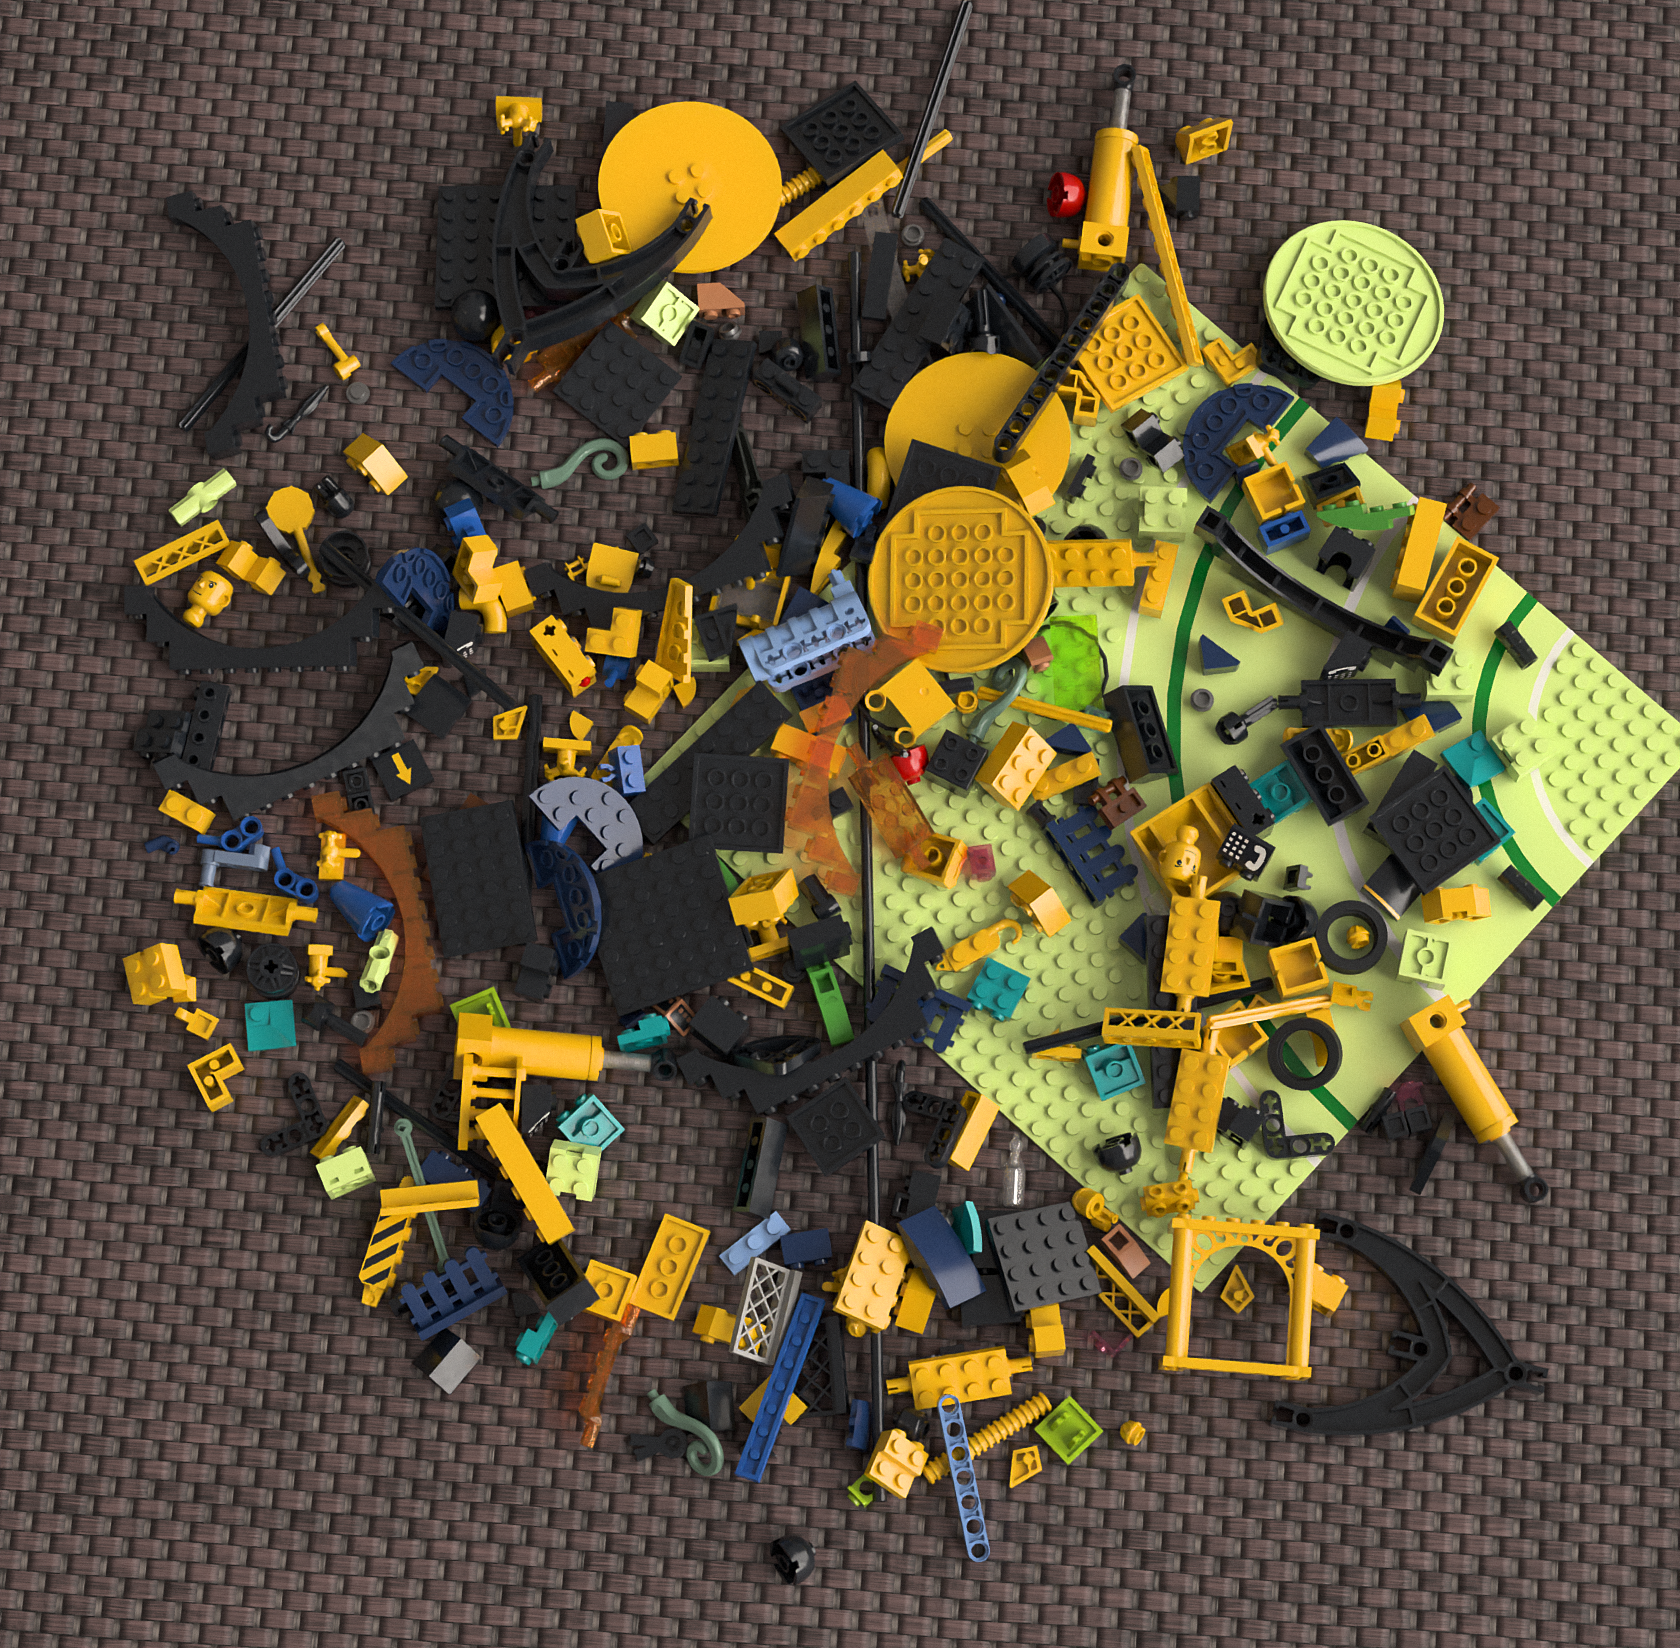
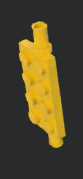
M1131 539L1046 540L1053 561L1054 587L1134 586V569L1142 566L1157 567L1158 565L1156 551L1136 552V550L1132 549Z
M1192 875L1190 896H1172L1160 992L1175 994V997H1177L1176 1011L1178 1012L1183 1010L1184 1012H1190L1191 1002L1194 997L1209 998L1221 902L1204 898L1208 878L1206 876H1200V884L1198 885V875Z
M204 886L203 890H198L197 892L176 888L174 894V904L195 906L194 923L206 926L288 936L292 923L295 920L316 923L318 917V908L298 906V899L207 886Z
M1204 1029L1202 1047L1198 1051L1182 1048L1164 1139L1165 1144L1179 1146L1182 1149L1177 1167L1178 1171L1192 1173L1195 1153L1198 1151L1212 1153L1231 1059L1217 1055L1218 1052H1215L1220 1033L1219 1030Z
M1003 1345L908 1361L909 1374H907V1377L886 1379L888 1395L907 1391L913 1393L915 1409L921 1410L937 1407L938 1398L944 1394L956 1396L960 1403L1012 1394L1009 1378L1011 1374L1033 1371L1030 1355L1009 1359L1006 1357V1350ZM947 1398L942 1402V1406L955 1404L951 1398Z

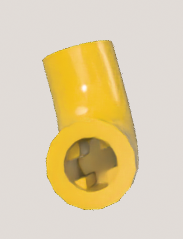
M874 447L866 455L868 466L867 494L881 500V509H885L889 503L891 475L886 462L885 449Z
M462 587L460 588V608L462 610H478L483 615L485 633H507L506 612L499 598L496 601L473 604Z

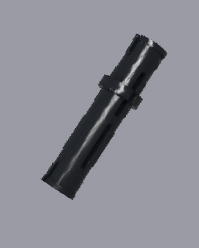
M371 1080L368 1125L365 1126L367 1136L364 1153L380 1154L381 1133H384L382 1121L387 1082Z

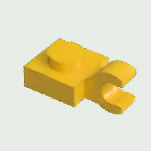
M1333 982L1330 1002L1340 1006L1351 1007L1357 1004L1362 1011H1370L1371 1003H1366L1364 1000L1373 1001L1372 992L1358 991L1357 986Z
M178 1007L174 1015L176 1016L175 1018L188 1023L186 1028L188 1032L206 1041L209 1040L219 1022L218 1018L198 1008L192 1014Z

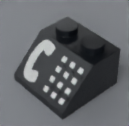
M451 610L445 641L465 658L477 652L479 644L483 645L484 625L481 624L479 616ZM442 657L445 668H452L453 665Z
M1348 630L1323 667L1319 680L1346 679L1355 677L1358 671L1363 673L1373 655L1370 653L1372 644Z
M1234 823L1222 843L1216 859L1219 860L1218 863L1227 869L1233 868L1240 872L1239 875L1243 879L1257 882L1270 862L1276 847Z
M522 1085L523 1141H528L552 1117V1111H556V1092H552L551 1085Z

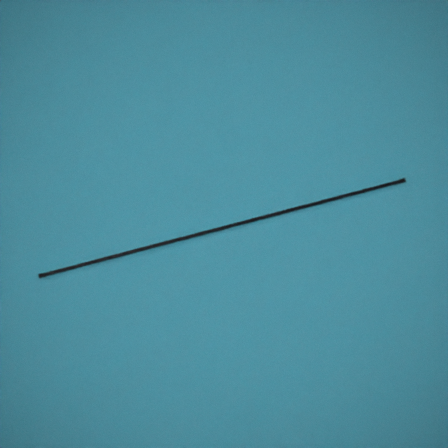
M857 251L848 253L851 353L862 352L861 253ZM862 362L851 363V385L863 368ZM851 390L853 487L865 492L863 397ZM866 531L859 537L864 538ZM855 562V591L868 617L867 564ZM867 640L863 641L864 646H868ZM866 656L857 668V694L861 705L870 714V710L865 704V697L869 693V657ZM858 708L864 1031H866L873 1023L867 1019L869 1010L865 1006L867 1002L872 1003L875 998L870 721ZM869 1059L865 1061L866 1107L878 1123L877 1060L872 1062ZM879 1142L867 1150L868 1221L880 1226ZM870 1327L872 1443L874 1451L881 1432L884 1431L882 1331L877 1334L872 1332ZM872 1480V1502H887V1490Z

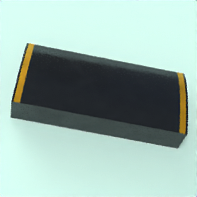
M1392 853L1360 890L1363 895L1396 922L1421 894Z

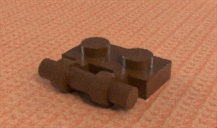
M1469 483L1465 488L1462 487L1457 493L1458 496L1452 502L1447 503L1443 518L1445 522L1450 517L1456 520L1452 528L1468 542L1477 535L1500 509L1497 504L1483 493L1477 499L1474 498L1472 493L1477 488L1473 483ZM1465 502L1469 505V508L1462 514L1458 509Z
M1124 776L1111 779L1105 787L1097 788L1087 798L1090 805L1101 803L1103 807L1097 813L1110 831L1147 807L1134 787L1128 791L1125 789L1124 785L1127 783V779ZM1111 793H1114L1117 796V798L1113 801L1109 797Z

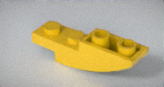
M1423 714L1382 736L1378 735L1341 754L1353 776L1415 749L1417 745L1436 735L1426 715Z

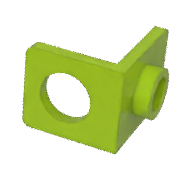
M864 1474L852 1486L849 1485L847 1487L848 1499L856 1507L861 1505L863 1508L872 1501V1494L863 1495L859 1489L864 1481L872 1483V1480Z

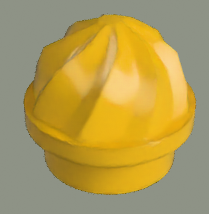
M1353 925L1347 931L1346 941L1351 945L1352 949H1360L1370 943V934L1362 925Z
M849 1317L845 1319V1329L852 1336L863 1337L868 1331L867 1325Z
M1131 1420L1123 1423L1120 1428V1435L1125 1440V1443H1131L1135 1446L1145 1434V1429L1141 1427V1423Z

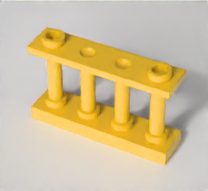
M464 1054L458 1150H467L468 1141H473V1139L488 1140L486 1136L481 1138L474 1127H469V1120L474 1121L475 1117L489 1110L476 1109L475 1106H470L471 1099L476 1100V1097L514 1099V1111L506 1110L510 1119L513 1120V1124L522 1138V1130H518L521 1081H526L527 1067L522 1066V1057H517L516 1069L478 1066V1064H473L474 1054ZM477 1076L516 1078L515 1090L476 1087L477 1085H472V1078H477Z

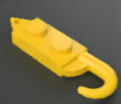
M1006 918L978 931L946 949L947 955L943 956L944 960L937 965L936 971H954V973H957L996 951L1000 944L997 932L1007 927L1015 929L1016 936L1012 940V944H1016L1022 937L1021 926L1017 921Z

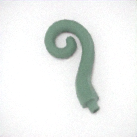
M606 438L591 440L576 449L559 467L539 471L540 476L531 477L532 486L541 485L542 489H548L562 484L587 456L597 451H609L615 454L617 465L611 470L603 469L602 464L608 460V455L606 453L598 454L594 457L591 464L595 475L603 480L617 479L627 470L629 465L628 452L625 447L615 440Z
M1013 656L996 667L992 675L991 684L995 690L1006 692L973 718L966 731L969 741L975 744L982 742L995 718L1014 701L1022 690L1027 678V665L1022 658ZM1010 669H1015V675H1014V677H1013L1012 675H1009V674H1008V675H1006V677L1002 680L1004 674H1005L1008 670H1010Z
M655 1389L651 1390L647 1394L652 1401L649 1407L662 1422L694 1433L703 1440L692 1441L687 1447L686 1457L692 1469L702 1476L717 1474L722 1469L724 1453L713 1431L702 1422L677 1411L665 1394L660 1396ZM697 1451L702 1455L710 1451V1463L704 1464L697 1456Z

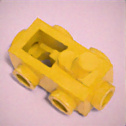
M1181 1171L1176 1182L1144 1186V1196L1140 1197L1141 1210L1147 1212V1217L1154 1216L1156 1218H1161L1165 1214L1174 1212L1186 1214L1189 1210L1195 1209V1203L1200 1202L1198 1189H1193L1191 1179H1188V1173Z

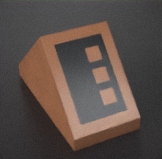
M677 997L651 1006L662 1017L667 1016L669 1025L682 1037L690 1031L689 1022L695 1016V1013L682 998Z

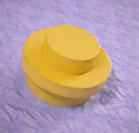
M972 691L959 693L955 698L957 710L963 714L973 713L978 707L976 694Z

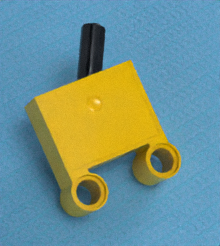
M916 658L878 690L870 691L865 697V704L870 711L879 713L884 711L887 706V699L889 698L912 726L911 728L901 727L895 733V742L900 743L899 737L903 732H910L912 734V741L906 745L902 744L905 749H910L914 747L919 737L956 708L948 694L973 691L974 682L972 677L936 682L923 664ZM874 695L881 696L883 700L882 705L878 708L870 705V699Z

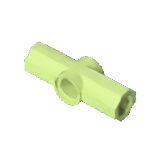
M223 468L206 482H199L188 491L187 496L168 511L178 525L182 527L200 512L205 513L211 510L217 504L220 497L236 486V482L227 470Z
M385 929L379 932L374 946L369 950V959L360 979V986L364 988L365 992L374 993L380 990L385 975L389 973L390 962L399 940V936L393 930Z

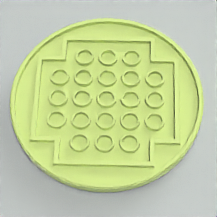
M1346 220L1328 221L1309 226L1297 232L1282 244L1274 255L1265 275L1263 304L1266 318L1273 334L1287 353L1299 364L1328 380L1353 386L1382 385L1399 380L1422 365L1432 353L1439 340L1444 322V304L1441 289L1434 273L1413 247L1398 236L1380 227Z

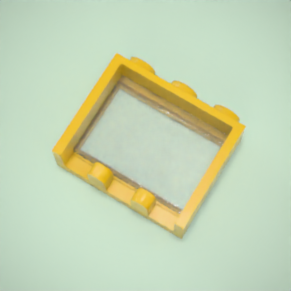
M777 569L769 572L764 582L760 580L755 581V587L752 590L746 588V581H744V586L732 589L731 586L723 589L724 593L712 597L709 612L737 603L736 625L764 631L768 627H776L781 620L791 584V576L777 577Z

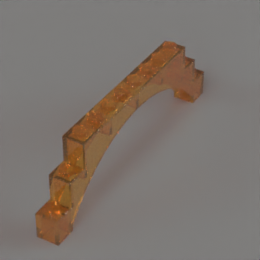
M917 620L915 626L910 625L906 637L910 639V642L882 633L881 639L876 638L872 648V652L876 653L875 655L849 646L846 652L841 651L837 663L841 665L839 674L834 673L830 683V687L834 688L832 695H826L822 709L826 710L824 718H819L815 727V731L819 732L816 741L811 740L807 751L808 754H811L808 763H803L799 775L803 777L801 786L796 784L792 798L796 799L794 807H788L784 819L788 821L787 828L813 836V840L808 838L804 852L808 853L806 859L833 868L832 871L827 870L823 882L827 884L826 891L853 900L861 874L855 873L845 857L831 818L828 780L830 762L837 738L853 708L880 679L912 659L928 653L936 655L944 631L943 628Z
M339 791L311 796L317 824L325 823L361 847L384 874L400 907L405 933V964L400 988L392 1009L378 1033L366 1048L359 1049L365 1076L393 1071L392 1064L396 1063L394 1049L389 1050V1047L417 1042L416 1035L420 1034L418 1020L413 1021V1019L441 1013L440 1006H444L442 992H437L435 983H440L437 969H432L431 960H435L433 946H428L426 937H431L428 923H423L422 914H426L424 900H419L418 891H422L420 878L414 877L413 869L417 868L415 854L410 855L409 846L413 845L411 832H406L404 825L376 830L381 827L378 814L373 815L372 808L344 813V811H348L346 797H341Z

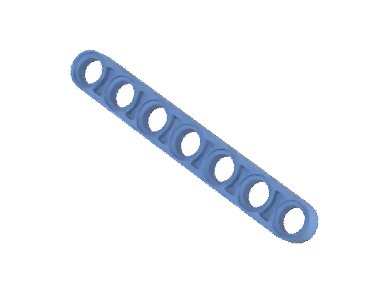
M944 1394L938 1398L937 1410L965 1548L970 1559L982 1562L988 1558L990 1548L961 1406L956 1396ZM947 1398H951L955 1402V1408L951 1412H945L942 1409V1402ZM952 1422H956L960 1426V1432L956 1436H949L947 1433V1426ZM955 1447H962L964 1449L965 1456L963 1459H953L952 1450ZM967 1471L969 1473L970 1480L967 1484L961 1485L957 1482V1474L959 1472ZM966 1495H971L975 1499V1504L970 1509H965L961 1504L962 1498ZM976 1519L979 1521L980 1528L977 1532L970 1533L967 1531L966 1525L969 1520ZM977 1543L982 1544L985 1548V1552L981 1557H974L971 1553L972 1547Z

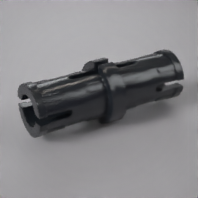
M1384 1087L1375 1104L1370 1105L1369 1113L1359 1126L1361 1130H1366L1365 1132L1369 1135L1373 1134L1381 1121V1117L1387 1115L1386 1111L1395 1097H1397V1094L1394 1091L1392 1093V1090Z

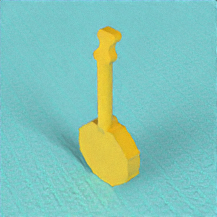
M293 486L275 491L266 507L268 516L280 532L295 535L302 558L311 571L308 573V581L313 584L312 592L317 594L325 591V585L320 583L321 574L317 572L303 532L308 529L315 515L309 493Z

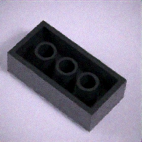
M562 1239L551 1245L547 1241L541 1242L516 1259L543 1304L559 1326L572 1320L575 1315L585 1308L592 1306L595 1301L600 1299Z

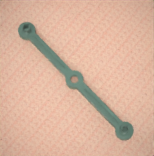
M401 1118L396 1121L394 1131L398 1136H401L416 1186L426 1185L410 1134L413 1128L412 1123L406 1118ZM435 1211L425 1212L440 1260L437 1264V1269L440 1273L445 1272L443 1263L450 1257L447 1253Z

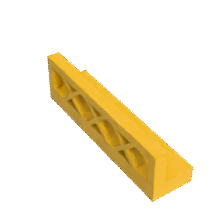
M216 520L134 560V563L146 586L231 544L219 520ZM223 539L222 541H220V542H218V543H216V544H212V543H214V542H216V541H218V540ZM157 571L155 574L147 577V575Z
M1105 1007L1102 1037L1105 1044L1200 1049L1201 1037L1199 1033L1202 1015L1195 1012ZM1110 1015H1119L1124 1019L1118 1026L1109 1025ZM1137 1017H1145L1148 1023L1142 1027H1135L1132 1021ZM1161 1018H1168L1172 1022L1166 1029L1159 1028L1155 1023ZM1186 1019L1195 1020L1194 1030H1183L1179 1024Z
M478 1179L380 1190L381 1216L476 1207L480 1204Z
M1093 1244L1086 1252L1096 1266L1098 1279H1108L1112 1283V1293L1102 1292L1097 1296L1138 1339L1160 1318V1315ZM1098 1269H1099L1104 1275H1098ZM1115 1287H1116L1121 1293H1115ZM1106 1296H1112V1302ZM1115 1296L1125 1297L1129 1301V1310H1118L1114 1306ZM1132 1305L1136 1308L1137 1311H1131ZM1123 1314H1128V1320ZM1131 1314L1142 1315L1148 1322L1138 1331L1131 1324Z

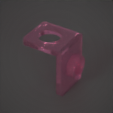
M1408 1081L1400 1084L1401 1087L1396 1091V1098L1400 1111H1403V1114L1407 1110L1404 1103L1408 1098L1415 1099L1418 1102V1106L1424 1105L1420 1089L1423 1086L1422 1082Z
M1094 1330L1090 1333V1336L1096 1341L1094 1343L1095 1347L1103 1354L1107 1352L1112 1358L1134 1336L1130 1333L1114 1350Z

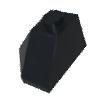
M1175 176L1170 178V182L1167 184L1157 183L1163 208L1174 219L1192 221L1198 218L1200 176Z

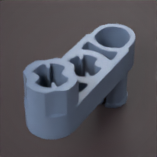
M250 844L249 854L203 849L200 862L202 870L198 885L214 887L216 868L219 866L267 872L271 847L261 844Z

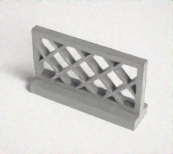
M757 1257L750 1258L728 1352L756 1361L757 1364L763 1366H775L792 1320L802 1272L789 1270ZM757 1265L761 1266L764 1273L760 1278H757L756 1275ZM776 1272H779L775 1285L772 1275ZM766 1280L769 1290L763 1293L760 1284ZM753 1289H755L758 1299L754 1302L750 1298ZM772 1295L773 1298L769 1309L766 1299ZM761 1304L764 1311L760 1317L757 1316L755 1307ZM747 1313H750L753 1322L746 1326L745 1316ZM767 1319V1327L764 1332L760 1323ZM755 1327L758 1337L752 1341L749 1331ZM744 1336L747 1346L740 1350L738 1349L739 1341ZM761 1342L762 1345L758 1356L755 1346Z

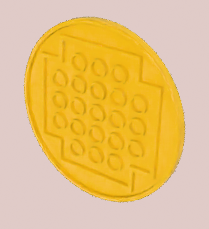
M675 102L652 108L640 114L617 133L603 156L598 177V194L601 209L620 212L633 251L648 244L669 228L677 219L690 197L698 201V213L694 214V218H697L703 210L704 203L710 205L713 216L712 220L694 248L672 271L678 273H705L725 268L740 261L754 251L767 237L780 209L782 179L779 164L771 146L761 132L746 119L728 109L709 103Z
M987 352L956 354L939 360L919 372L902 390L890 411L886 424L884 438L885 456L895 486H897L912 439L1002 468L1001 464L992 457L994 440L1039 373L1017 359ZM1057 393L1017 450L1018 452L1024 448L1031 456L1036 465L1037 472L1041 478L1043 477L1051 495L1055 493L1064 477L1071 449L1069 421L1064 405ZM1034 395L1037 398H1042L1040 395ZM1023 412L1025 415H1031L1028 412ZM1014 429V430H1011L1012 432H1015V433H1018V432H1019L1018 430H1015V429ZM999 447L1002 450H1008L1005 447ZM1000 474L994 492L1017 503L1015 499L1019 497L1010 482L1006 484Z
M954 486L924 494L902 508L891 519L876 543L873 561L869 565L868 594L874 617L888 641L910 660L914 661L918 658L925 668L944 673L966 674L995 667L1021 651L1035 636L1047 615L1054 587V568L1048 543L1032 517L1017 503L997 492L973 486Z

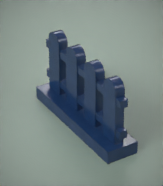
M1081 805L1076 809L1078 813L1064 820L1061 817L1057 819V823L1055 820L1047 823L1042 833L1092 907L1096 909L1104 903L1107 898L1106 895L1110 899L1115 895L1113 891L1126 883L1129 887L1135 883L1133 879L1138 874V868L1134 864L1123 866L1120 859L1125 854L1124 847L1121 845L1111 847L1107 840L1110 838L1112 830L1110 831L1106 825L1098 828L1093 822L1098 817V809L1094 806L1084 808ZM1087 825L1091 832L1077 839L1074 832ZM1101 845L1104 852L1091 859L1087 852ZM1114 864L1118 871L1104 878L1100 871Z
M887 964L884 965L880 974L883 981L877 980L875 987L879 988L873 1002H867L865 1006L869 1010L867 1013L869 1022L874 1023L883 1013L892 994L895 995L897 991L896 985L900 986L905 972ZM939 989L935 993V998L925 1003L922 1000L918 1001L930 1026L935 1015L944 1018L938 1033L927 1029L926 1035L918 1039L911 1037V1040L919 1044L924 1041L925 1037H929L934 1040L932 1045L934 1052L941 1054L946 1051L947 1046L953 1047L955 1043L951 1040L957 1025H963L965 1020L961 1016L967 1017L972 1003ZM941 1005L948 1008V1012L940 1009L939 1006Z
M476 1246L467 1247L464 1253L467 1260L459 1264L456 1259L447 1258L443 1263L445 1272L437 1276L433 1270L424 1271L421 1276L424 1283L416 1288L411 1282L402 1283L400 1286L402 1296L398 1298L401 1304H408L413 1313V1316L409 1318L422 1341L508 1294L495 1270L490 1272L484 1261L488 1257L485 1250L480 1252ZM469 1267L473 1269L478 1279L470 1284L462 1272ZM447 1279L451 1280L456 1289V1292L449 1296L441 1284ZM428 1290L435 1304L426 1308L420 1294Z

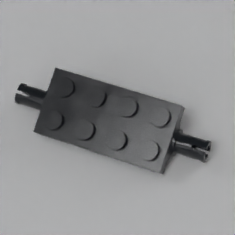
M448 434L439 442L440 447L455 456L449 462L446 469L452 472L456 478L468 483L473 490L488 497L493 504L501 506L508 511L512 517L522 521L532 513H537L552 524L559 516L560 512L545 503L546 500L472 448L467 445L463 446Z
M1396 678L1301 680V693L1299 695H1278V710L1299 709L1302 712V728H1310L1319 722L1323 724L1324 728L1397 726V710L1403 707L1421 708V693H1399L1396 689Z

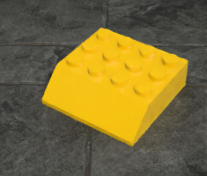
M1209 782L1130 831L1141 859L1170 901L1172 896L1188 897L1191 893V885H1175L1164 881L1159 875L1160 864L1158 863V856L1168 843L1177 841L1176 830L1180 825L1194 827L1199 833L1194 846L1201 852V866H1199L1197 873L1199 877L1198 885L1200 884V876L1208 877L1204 898L1208 900L1214 894L1242 878L1239 875L1240 872L1233 868L1227 869L1218 863L1219 860L1216 859V855L1234 823L1237 825L1238 823Z

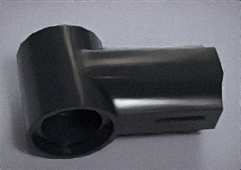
M815 873L807 876L798 884L800 891L810 903V908L818 921L833 917L842 911L836 899L831 893L828 894Z

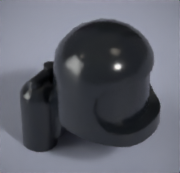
M326 475L321 480V483L318 482L313 486V489L323 500L322 505L334 518L344 519L354 510V502L343 488H340L329 475Z

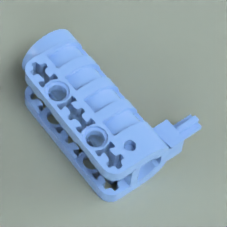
M833 569L828 574V578L833 586L830 589L834 600L830 601V604L821 608L815 607L808 610L809 613L796 618L794 616L786 620V623L779 626L768 627L765 629V632L756 636L750 635L738 640L740 649L756 684L759 681L767 680L774 692H785L791 689V687L813 680L875 652L877 642L871 630L867 614L850 580L845 581L840 569L837 571ZM867 640L869 645L864 646L863 641ZM853 645H856L857 651L854 650ZM846 648L850 650L849 655L845 657L838 656V652L841 649ZM832 654H833L834 657H835V660H834V661L832 660V657H831ZM824 659L825 664L821 665L819 660ZM810 663H812L814 667L813 670H811ZM800 667L807 668L805 674L801 676L795 675L796 669ZM788 672L791 674L792 679H789ZM781 678L782 683L778 684L776 679Z

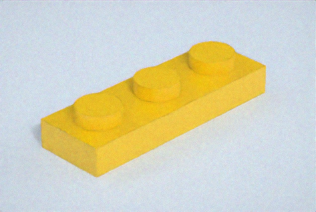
M1091 751L1044 772L1031 791L1036 802L1038 800L1044 801L1102 775L1094 754Z
M354 1095L310 1153L319 1160L330 1155L334 1156L342 1140L349 1137L353 1126L365 1116L366 1109L370 1105Z

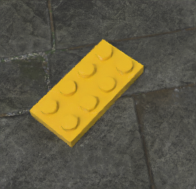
M665 1213L629 1304L674 1322L710 1231Z

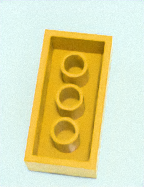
M1419 497L1417 504H1412L1414 505L1415 514L1407 518L1406 524L1408 525L1403 534L1401 549L1395 564L1397 568L1392 576L1389 587L1393 589V598L1416 604L1420 603L1425 591L1447 506L1446 503Z
M1457 536L1414 614L1411 623L1453 645L1499 558Z

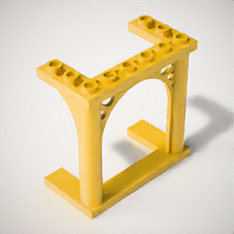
M1177 1214L1175 1218H1172L1168 1223L1167 1234H1173L1166 1350L1165 1356L1159 1359L1158 1370L1184 1371L1185 1369L1270 1375L1280 1376V1379L1296 1381H1305L1311 1378L1312 1367H1308L1315 1245L1320 1239V1229H1314L1313 1224H1299L1297 1227H1290L1288 1222H1275V1226L1265 1225L1264 1220H1250V1224L1241 1223L1239 1218H1226V1222L1216 1221L1214 1216H1202L1201 1220L1192 1219V1215ZM1213 1233H1215L1218 1237H1222V1235H1224L1225 1242L1218 1243ZM1199 1234H1204L1211 1240L1212 1246L1209 1250H1204L1197 1244L1196 1238ZM1242 1236H1246L1248 1238V1241L1246 1243L1241 1241ZM1265 1238H1267V1241L1277 1238L1271 1247L1263 1244ZM1282 1241H1288V1243L1292 1244L1291 1251L1285 1256H1279L1276 1253V1248ZM1236 1245L1251 1246L1269 1254L1283 1269L1290 1290L1286 1365L1187 1358L1194 1277L1201 1264L1216 1251ZM1192 1248L1201 1254L1200 1259L1193 1260L1195 1253H1191ZM1295 1256V1261H1292L1293 1268L1288 1267L1286 1261Z

